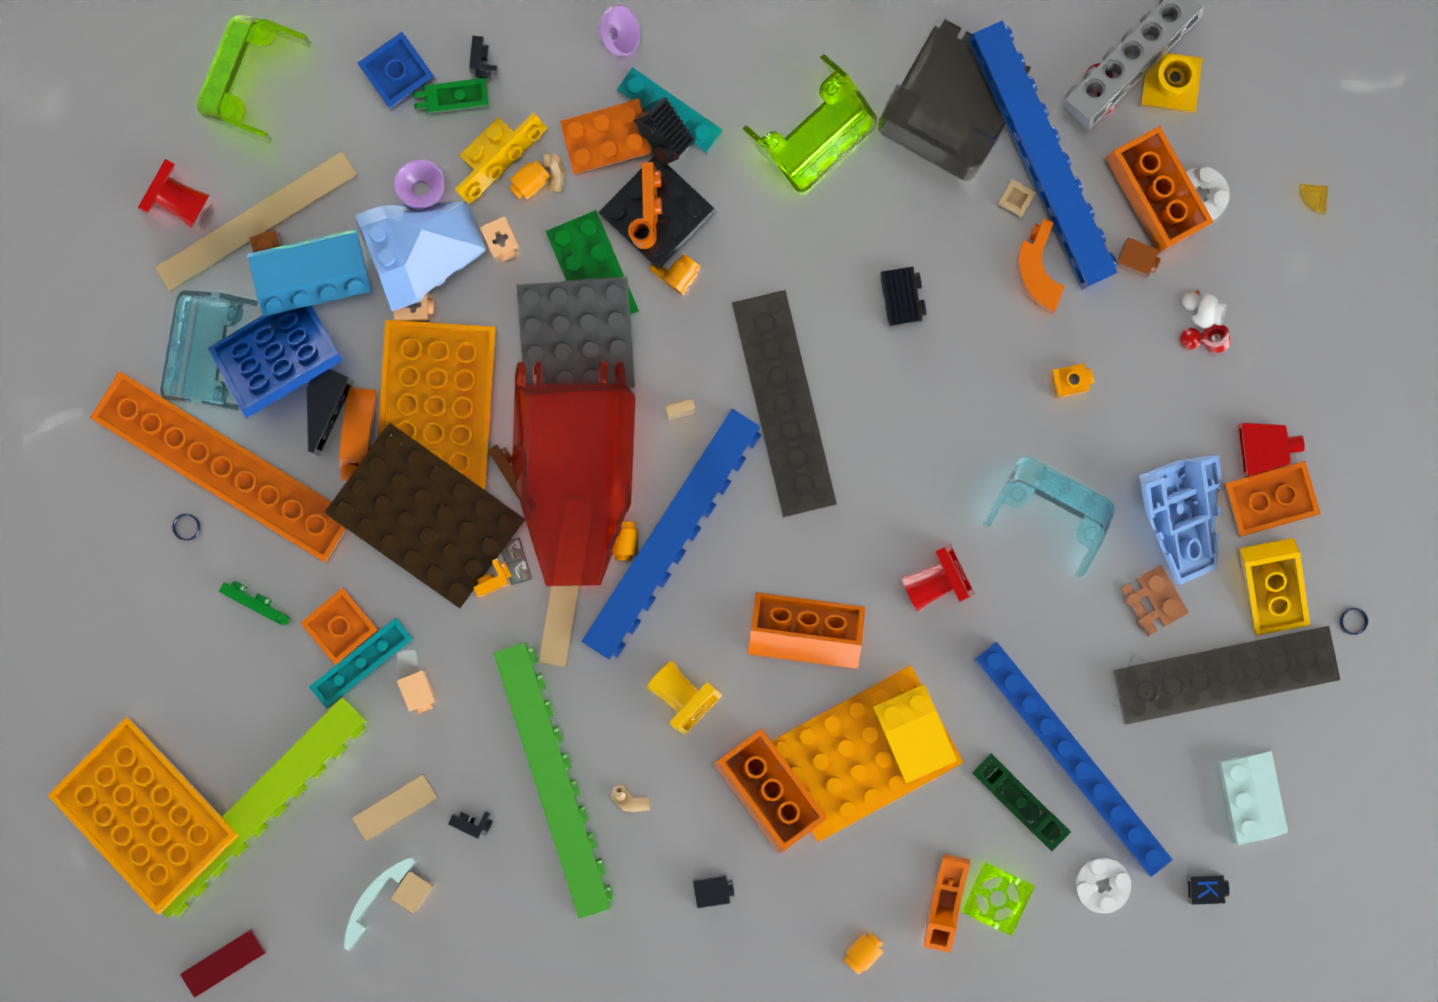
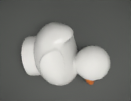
M1199 290L1188 292L1183 296L1182 304L1187 310L1198 309L1197 315H1194L1192 318L1196 325L1202 328H1209L1213 324L1222 325L1226 304L1219 303L1216 296L1206 294L1201 298Z

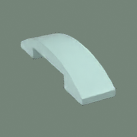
M412 856L396 863L377 877L365 890L350 916L344 938L345 949L350 950L367 928V925L359 919L390 877L397 883H400L418 860L416 857Z

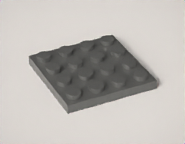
M627 276L521 283L516 285L525 395L635 387Z

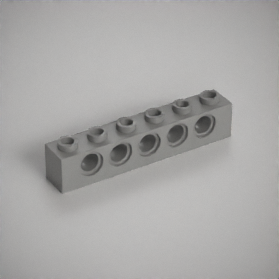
M1160 0V5L1154 11L1150 9L1143 15L1140 20L1141 24L1135 30L1131 28L1125 33L1121 39L1122 43L1116 49L1112 47L1106 52L1102 59L1103 62L1097 68L1093 66L1087 71L1084 76L1085 80L1079 86L1074 85L1068 90L1065 95V110L1085 128L1090 130L1201 19L1203 6L1196 0ZM1172 16L1176 20L1173 22H1167L1163 19V17ZM1152 34L1156 36L1157 39L1154 41H1149L1145 39L1144 36ZM1134 53L1138 58L1130 60L1125 55ZM1109 72H1116L1120 76L1118 78L1112 79L1109 78L1106 74ZM1090 91H1098L1101 95L1099 97L1093 98L1090 97L1087 93Z

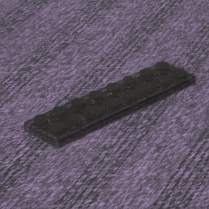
M786 290L732 302L782 516L788 517L837 505Z
M1329 626L1113 670L1124 724L1340 680Z

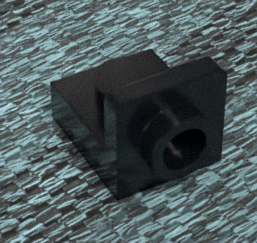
M472 35L470 73H475L477 78L491 79V75H498V67L496 65L482 64L483 61H488L489 45L484 44L483 36Z
M461 811L459 815L452 814L448 825L478 839L481 834L487 835L493 820L489 819L491 813L485 811L477 825L474 823L476 818Z

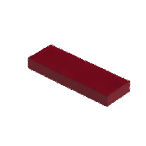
M251 929L181 973L180 976L195 998L259 958L266 951Z

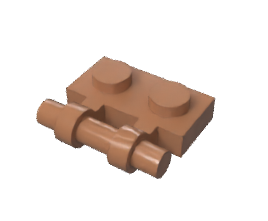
M1162 565L1136 578L1141 586V589L1135 592L1130 583L1120 588L1126 597L1124 598L1126 605L1131 606L1138 618L1136 620L1140 628H1144L1148 636L1157 632L1152 622L1155 619L1159 618L1165 627L1189 613ZM1145 596L1154 609L1147 613L1140 601Z

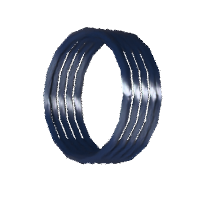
M181 514L173 521V533L180 540H193L200 532V522L194 515ZM182 516H191L197 522V532L191 538L183 539L176 533V522Z
M1350 608L1342 613L1340 625L1346 633L1358 635L1367 629L1369 619L1363 610ZM1358 610L1364 615L1365 626L1360 632L1351 633L1344 627L1343 618L1348 611Z

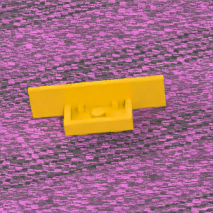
M534 112L515 131L497 117L459 154L463 161L474 171L455 188V191L470 205L526 149L538 140L548 128Z

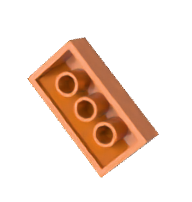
M1161 126L1113 150L1105 157L1153 246L1159 249L1158 254L1214 223Z
M756 592L748 654L858 669L862 647L865 607Z
M762 728L712 763L777 853L784 852L828 819Z

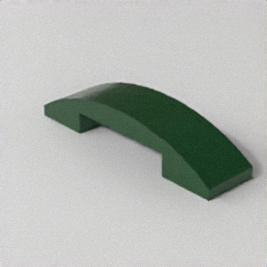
M992 753L972 773L1051 852L1071 833Z

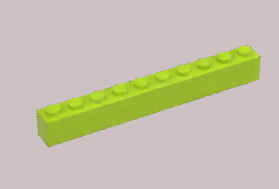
M341 697L222 816L239 836L162 912L167 919L173 915L178 918L189 907L186 902L193 895L198 898L209 887L206 882L213 875L218 878L229 867L226 862L233 855L238 858L249 847L246 842L252 836L257 839L268 828L265 823L272 816L277 819L288 808L285 803L292 796L297 799L308 788L305 783L312 776L317 779L327 769L324 764L331 757L336 760L347 749L344 744L351 737L356 740L367 729L364 724L368 719L346 697Z

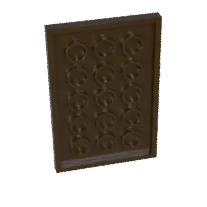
M391 422L388 423L324 511L326 515L458 608L462 607L473 592V587L478 585L477 580L484 577L493 564L492 560L498 558L525 521V518Z

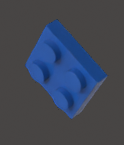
M400 32L357 63L389 109L435 78L403 32Z

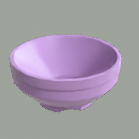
M616 5L604 12L598 26V35L601 37L602 44L610 52L618 56L630 55L635 52L640 41V29L637 18L628 7ZM609 27L612 31V39L610 37Z
M419 159L407 162L398 170L395 176L394 187L397 197L403 204L412 209L422 210L434 206L441 199L444 193L445 181L438 166L430 161ZM417 183L427 184L429 191L426 195L417 196L413 193V188Z

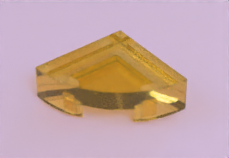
M1300 184L1299 192L1305 204L1312 211L1325 215L1328 186Z

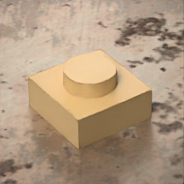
M1012 179L998 205L1022 218L1036 192Z

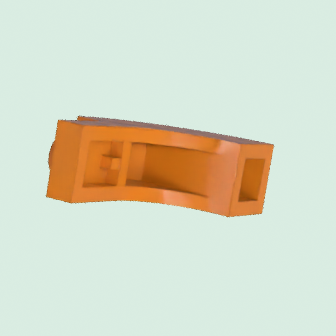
M1043 218L1040 225L1034 224L1029 239L1034 240L1033 244L1024 240L1021 242L1017 257V268L1020 282L1029 298L1041 309L1053 314L1056 311L1065 286L1052 280L1043 267L1042 254L1054 223Z
M349 388L340 442V481H347L370 449L373 424L376 416L377 390Z
M943 854L931 897L923 947L951 953L957 930L960 903L970 867V859Z

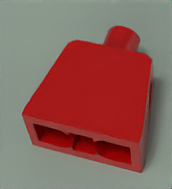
M1241 423L1238 425L1244 477L1291 464L1290 453L1305 451L1303 435L1288 437L1286 425Z

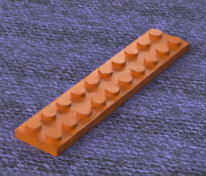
M118 371L90 416L95 422L325 563L347 530L324 513L331 503L329 499Z

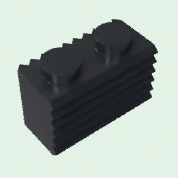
M666 97L648 104L633 119L640 135L646 138L654 150V155L663 165L680 159L696 141L692 137L693 134L689 133L690 130L686 129L683 120H680V116L674 111V107L671 106Z
M913 266L880 272L888 327L894 328L922 323V316H927L924 299L919 300L917 289H922L920 272L914 273Z

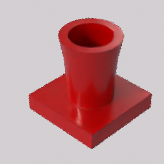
M165 159L140 202L138 209L148 214L155 203L192 228L210 194L195 190L169 177L175 164Z
M951 544L935 551L940 561L939 564L902 577L905 590L918 612L951 591H955L959 602L975 594Z

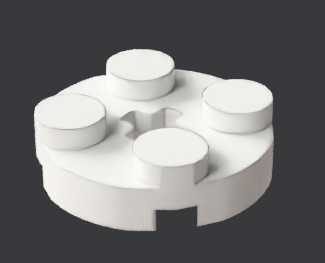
M1211 167L1192 168L1186 171L1195 189L1200 187L1202 190L1206 189L1208 191L1206 195L1207 201L1203 203L1214 220L1222 214L1229 203L1228 184L1225 178Z
M1107 857L1096 858L1086 862L1079 869L1075 879L1076 893L1080 902L1089 910L1096 913H1113L1127 902L1131 893V878L1125 867L1114 859ZM1105 878H1108L1109 891L1104 890L1102 893H1099V886L1096 885V881L1098 879L1103 881Z

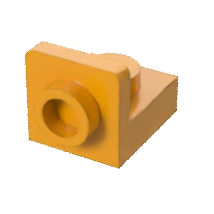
M498 558L492 560L498 576L493 577L491 573L477 580L479 585L473 587L477 597L480 598L510 584L507 578L511 577V573L505 561L500 563Z

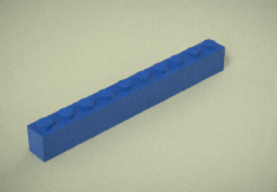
M1002 20L973 33L967 38L1048 217L1051 222H1054L1053 228L1081 289L1118 273L1116 270L1118 266L1116 258L1106 248L1104 243L1106 242L1105 234L1095 224L1093 219L1095 216L1094 210L1089 202H1085L1081 193L1083 192L1082 184L1078 177H1074L1070 169L1072 166L1068 154L1062 151L1058 143L1060 141L1059 133L1054 126L1051 127L1048 121L1049 113L1047 107L1037 97L1036 83L1031 76L1028 77L1024 68L1026 65L1025 59L1020 51H1016L1012 42L1014 41V36L1010 27L1005 26Z
M733 408L731 409L581 642L609 660L612 656L618 658L626 646L622 640L628 632L633 635L641 622L637 617L642 609L646 611L650 609L656 599L652 595L657 586L664 587L671 576V573L667 572L673 562L678 565L686 553V550L683 549L686 541L689 539L693 542L701 530V527L697 524L703 516L706 518L710 516L717 505L712 501L718 492L723 495L732 482L728 479L733 469L737 472L746 460L743 453L748 446L754 448L761 437V434L758 433L760 429L758 424Z
M993 642L973 658L1144 872L1152 877L1173 860L999 643Z

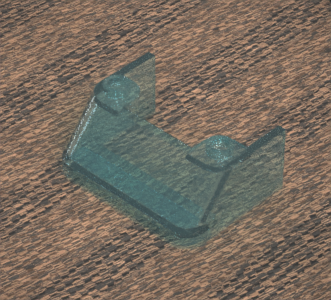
M184 290L178 294L174 306L160 386L162 398L176 402L239 411V405L227 403L229 390L225 382L218 380L220 370L208 348L225 338L227 327L235 326L242 319V306H257L258 301L221 292Z
M1032 457L1021 458L1015 463L982 526L986 528L991 526L1003 502L1011 507L1020 508L1025 506L1030 501L1033 493L1083 519L1077 529V538L1083 546L1089 549L1075 576L1079 578L1084 577L1104 541L1113 519L1115 508L1112 501Z

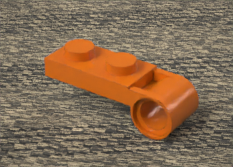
M653 162L642 163L643 218L634 220L628 229L631 240L640 249H648L656 242L657 214H662L661 197L657 198V187H661V171L656 170ZM642 228L649 229V235L645 239L636 238L638 230Z

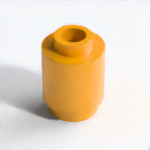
M537 160L533 163L528 162L509 179L512 182L509 188L518 199L524 196L528 200L547 183L546 180L550 175Z
M614 521L613 528H610V555H615L616 561H632V555H638V529H635V522Z
M863 933L845 952L847 955L843 960L860 975L863 970L867 971L884 952L880 948L883 943L874 934L870 933L867 936Z

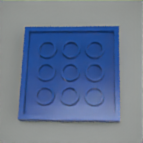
M312 305L264 317L262 315L208 348L246 418L261 411L266 406L343 361Z

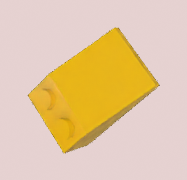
M1289 538L1239 548L1255 635L1309 626L1310 619L1301 555L1295 539Z
M924 684L872 706L906 783L957 761Z

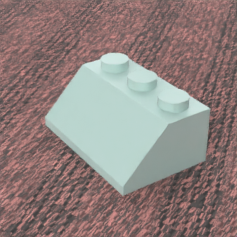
M1272 751L1216 761L1233 843L1240 845L1288 833Z

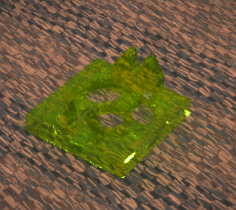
M984 862L961 912L1012 936L1035 885ZM1002 878L997 888L989 890L982 887L990 879ZM1010 882L1014 884L1018 891L1019 903L1009 899L1006 891ZM998 890L1002 891L1006 896L1005 903L999 907L992 905L990 902L991 894ZM978 894L987 898L989 908L986 915L982 913L978 906ZM1007 907L1015 911L1006 919L993 920L997 910Z

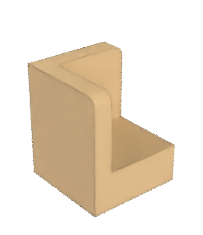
M410 871L391 899L415 914L434 884L426 882Z

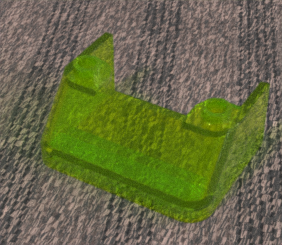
M247 15L234 16L227 25L198 97L197 109L199 113L208 120L271 144L272 138L267 132L242 123L246 114V107L240 98L232 95V92L252 44L259 47H267L279 35L310 47L311 41L307 35L267 19Z
M825 54L820 59L831 75L822 82L819 89V95L824 102L784 138L780 133L771 131L760 138L747 125L742 128L762 156L797 192H805L814 186L862 142L877 125L876 114L850 76Z

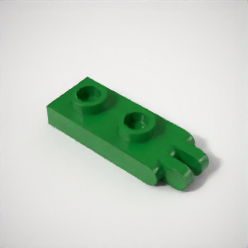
M486 78L424 85L423 91L413 92V99L424 98L425 102L414 103V109H426V114L489 107Z
M235 580L231 584L223 582L219 590L223 595L280 625H288L290 623V617L270 605L272 600L259 593H257L256 597L246 593L248 587Z

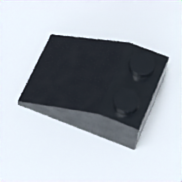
M332 369L324 371L307 382L308 451L318 456L321 455L345 404L349 388L353 387L355 382Z

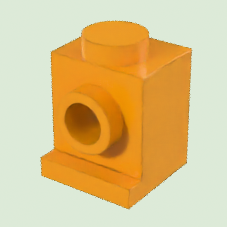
M1084 363L1050 371L1056 399L1088 392L1091 390L1090 385L1094 384L1091 368L1086 369ZM1075 374L1078 376V384L1070 383V375Z

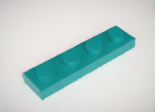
M633 67L617 88L620 94L631 101L640 99L643 110L648 104L663 97L668 98V102L674 107V111L680 116V120H683L686 129H689V133L693 134L692 137L696 139L694 145L706 154L723 131Z
M396 617L310 685L309 688L327 709L410 643L413 637Z

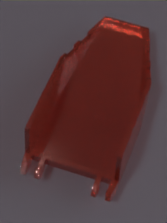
M518 362L515 371L512 467L520 505L545 586L601 585L613 554L612 549L615 541L621 533L624 517L631 506L635 393L626 386L623 362H616V383H607L608 366L606 362H600L599 383H542L541 362L534 363V383H525L526 366L524 362Z

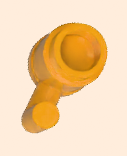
M685 254L679 260L676 259L669 270L663 266L658 270L652 264L649 265V270L681 295H684L701 268L699 264Z

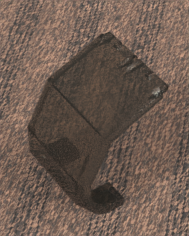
M944 19L940 27L934 26L902 84L896 85L879 118L878 130L888 139L954 176L967 181L973 179L979 172L1006 122L967 39L972 34L966 31L962 39L958 38L957 36L962 28ZM1025 65L1024 68L1028 74L1031 67Z

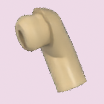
M546 153L543 156L542 166L544 168H551L548 191L561 193L565 176V169L561 158L555 153L553 155Z
M617 785L612 789L611 798L623 812L650 810L649 797L634 798L622 785Z

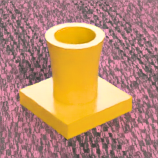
M1166 53L1144 75L1140 106L1195 113L1203 58ZM1170 75L1176 76L1178 82H1173L1170 79Z
M670 661L659 670L647 686L649 691L660 697L678 712L669 723L683 735H686L723 696L708 682L698 690L681 672L674 661Z

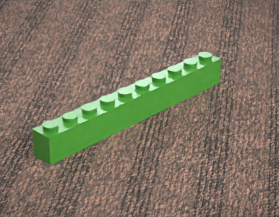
M522 643L495 652L493 655L578 918L611 909L610 902L615 900L610 884L604 885L602 875L606 874L604 864L601 858L596 859L593 851L594 848H597V843L593 831L588 833L584 823L589 821L585 806H579L576 798L577 795H580V790L576 779L571 780L567 770L572 768L568 753H562L559 745L560 742H563L559 726L553 727L550 716L555 715L550 699L545 700L542 690L546 689L542 673L536 674L533 663L538 662L533 646L528 648L527 643Z

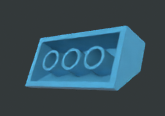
M356 229L247 254L263 317L371 292L368 271Z

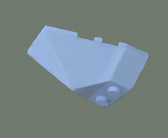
M465 201L436 203L434 206L422 210L412 209L406 205L379 206L354 215L392 312L419 302L425 297L424 295L435 286L439 287L456 270L460 271L486 251L470 207Z
M1219 455L1177 460L1139 475L1146 513L1176 584L1185 583L1217 569L1219 534L1215 533L1216 516H1220L1221 507H1217L1218 490H1222L1223 483Z

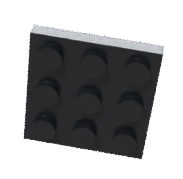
M654 155L648 162H653L656 170L661 171V187H657V198L661 197L662 214H657V238L654 245L648 249H640L634 245L628 233L630 224L636 219L643 218L642 168L599 211V214L659 270L716 210L668 164L663 165ZM642 228L638 230L636 238L645 239L649 235V229Z

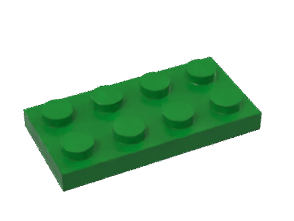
M596 210L545 231L566 280L624 277ZM628 286L631 316L638 313L639 310Z

